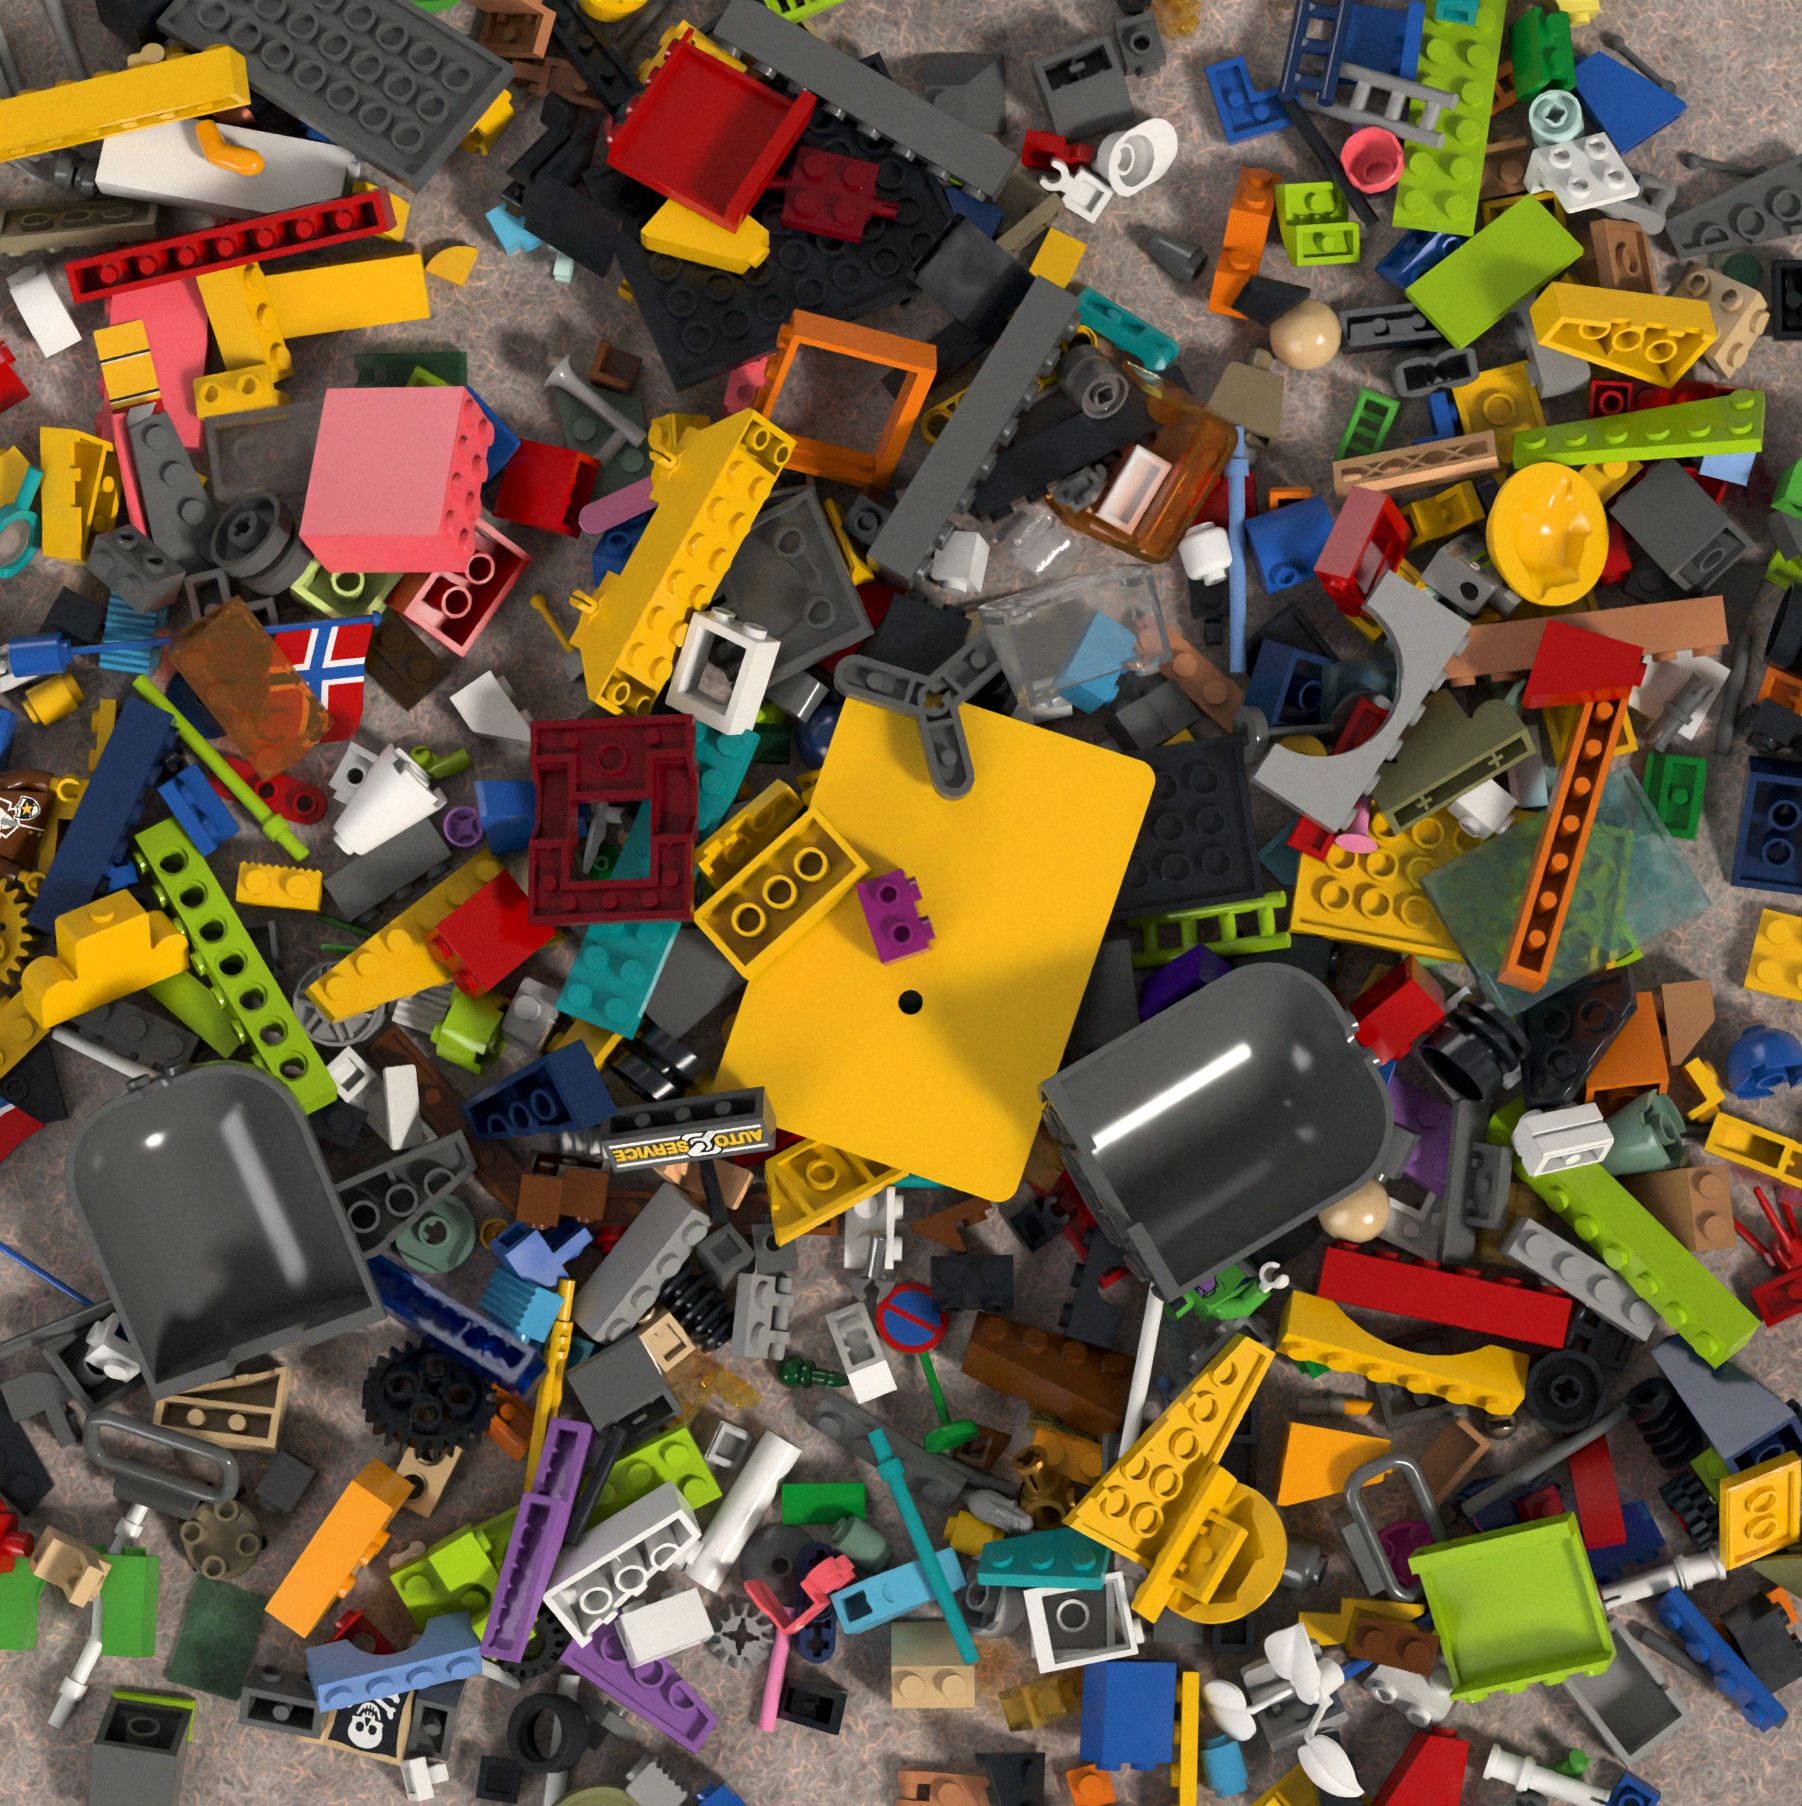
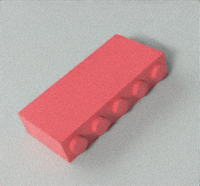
M127 241L116 242V248L130 245ZM196 276L105 297L104 310L105 316L110 317V327L136 320L143 321L164 410L168 412L186 452L203 454L206 421L198 419L193 380L210 374L213 328ZM100 372L98 393L99 396L104 397L103 412H97L95 434L103 440L114 443L109 417L113 413L103 372Z

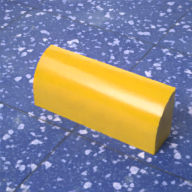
M422 248L262 271L265 276L266 288L272 307L278 315L279 328L283 339L431 317Z

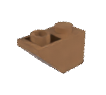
M1710 979L1661 984L1656 986L1657 994H1652L1657 1019L1660 1018L1661 1040L1667 1068L1680 1065L1715 1021Z

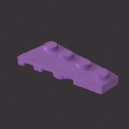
M621 1607L618 1608L619 1614L608 1625L602 1623L591 1633L593 1639L583 1648L573 1638L559 1661L694 1755L697 1753L719 1719L688 1683L681 1678L665 1657L631 1669L614 1624L616 1620H619V1616L623 1614Z

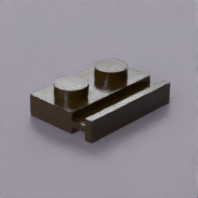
M396 612L371 634L365 658V667L408 713L452 673Z

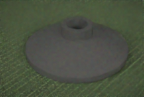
M778 1523L761 1528L748 1539L742 1550L740 1573L743 1582L759 1578L769 1586L782 1603V1606L796 1604L798 1554L805 1544L814 1541V1539L803 1529L794 1525ZM817 1550L816 1557L809 1558V1564L814 1567L822 1562L820 1550ZM781 1557L788 1561L789 1568L785 1573L774 1571L773 1561Z

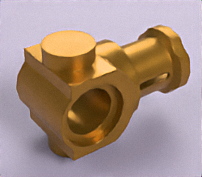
M1032 1445L1022 1449L1013 1457L1011 1465L1025 1482L1023 1487L1025 1497L1021 1499V1509L1028 1515H1031L1033 1530L1049 1531L1063 1528L1066 1525L1061 1521L1083 1499L1081 1490L1074 1486L1070 1477L1050 1469L1047 1463L1048 1454L1040 1445Z

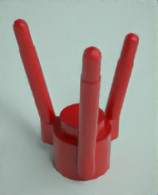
M1756 1186L1753 1188V1192L1777 1235L1768 1242L1771 1250H1768L1733 1216L1734 1229L1763 1257L1769 1268L1777 1265L1782 1274L1789 1272L1802 1264V1234L1784 1189L1778 1187L1776 1193L1789 1227L1788 1231L1784 1230L1761 1188Z

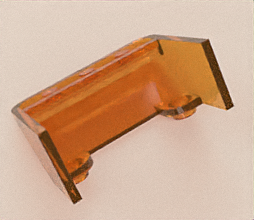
M1125 360L1122 365L1123 370L1142 391L1148 393L1146 398L1147 412L1155 421L1164 425L1152 444L1150 451L1172 463V467L1131 536L1096 515L1111 487H1105L1093 504L1076 513L1073 512L1069 504H1058L1054 500L1053 495L1049 493L1045 498V502L1065 526L1149 564H1161L1169 560L1175 553L1236 449L1239 435L1235 426L1227 418L1177 384Z

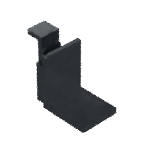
M550 91L545 96L540 117L541 123L549 127V129L506 171V175L514 179V181L503 190L500 198L507 202L506 212L517 219L522 215L526 217L524 225L526 231L596 275L604 278L610 271L623 221L618 216L574 190L582 181L580 173L590 168L602 119L594 116L574 136L581 108L554 91Z

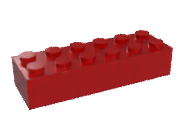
M1333 1241L1331 1248H1321L1312 1291L1314 1296L1549 1348L1563 1349L1572 1300L1562 1298V1289L1534 1285L1533 1291L1521 1289L1523 1281L1503 1276H1494L1493 1282L1481 1280L1482 1272L1461 1267H1453L1452 1274L1440 1271L1441 1263L1419 1258L1413 1259L1412 1265L1400 1263V1254L1382 1250H1373L1372 1256L1359 1254V1245L1340 1241Z

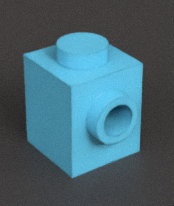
M507 202L485 214L489 225L508 256L522 248L525 252L531 251L544 243V241L524 229L526 217L522 215L517 219L505 211Z

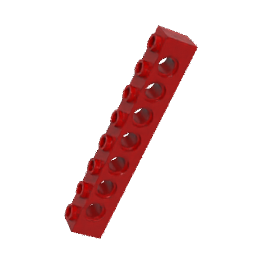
M386 185L77 257L65 263L64 267L74 304L389 232L397 226V221L388 186Z

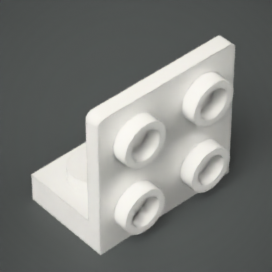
M1605 132L1534 149L1523 180L1524 186L1531 194L1553 190L1567 213H1575L1637 197L1640 190Z

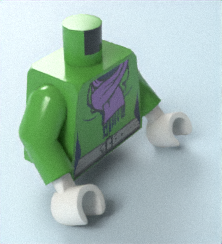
M1245 1257L1171 1303L1164 1302L1163 1309L1175 1321L1190 1309L1205 1323H1210L1215 1319L1229 1320L1248 1317L1271 1295L1270 1290L1272 1288L1282 1289L1286 1287L1289 1283V1276L1282 1274L1273 1282L1272 1273L1280 1267V1264L1267 1262L1259 1270Z

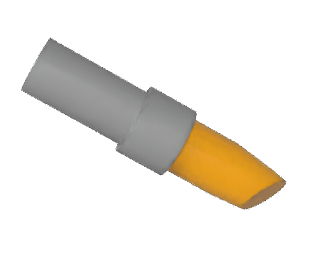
M1328 1397L1327 1399L1298 1398L1296 1408L1298 1415L1343 1417L1344 1415H1368L1376 1402L1364 1399H1344L1343 1397Z

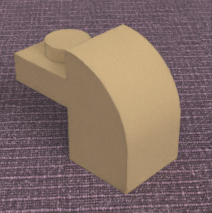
M49 1525L38 1541L33 1554L28 1559L33 1575L63 1588L68 1602L84 1608L88 1600L92 1602L102 1588L104 1579L112 1567V1564L98 1551Z

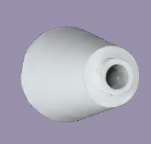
M390 743L383 749L333 826L337 833L334 840L348 855L356 852L362 856L441 809L447 803V799L439 787L432 792L428 787L430 785L428 780L431 777L406 752L399 747L395 750L393 744Z

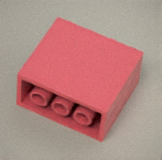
M465 386L326 388L299 537L329 573L467 572L469 557H472L475 551V538L473 535L475 521L480 518L482 511L481 487L488 477L486 458L488 446H491L494 441L492 422L488 420L480 409L479 404L473 399Z

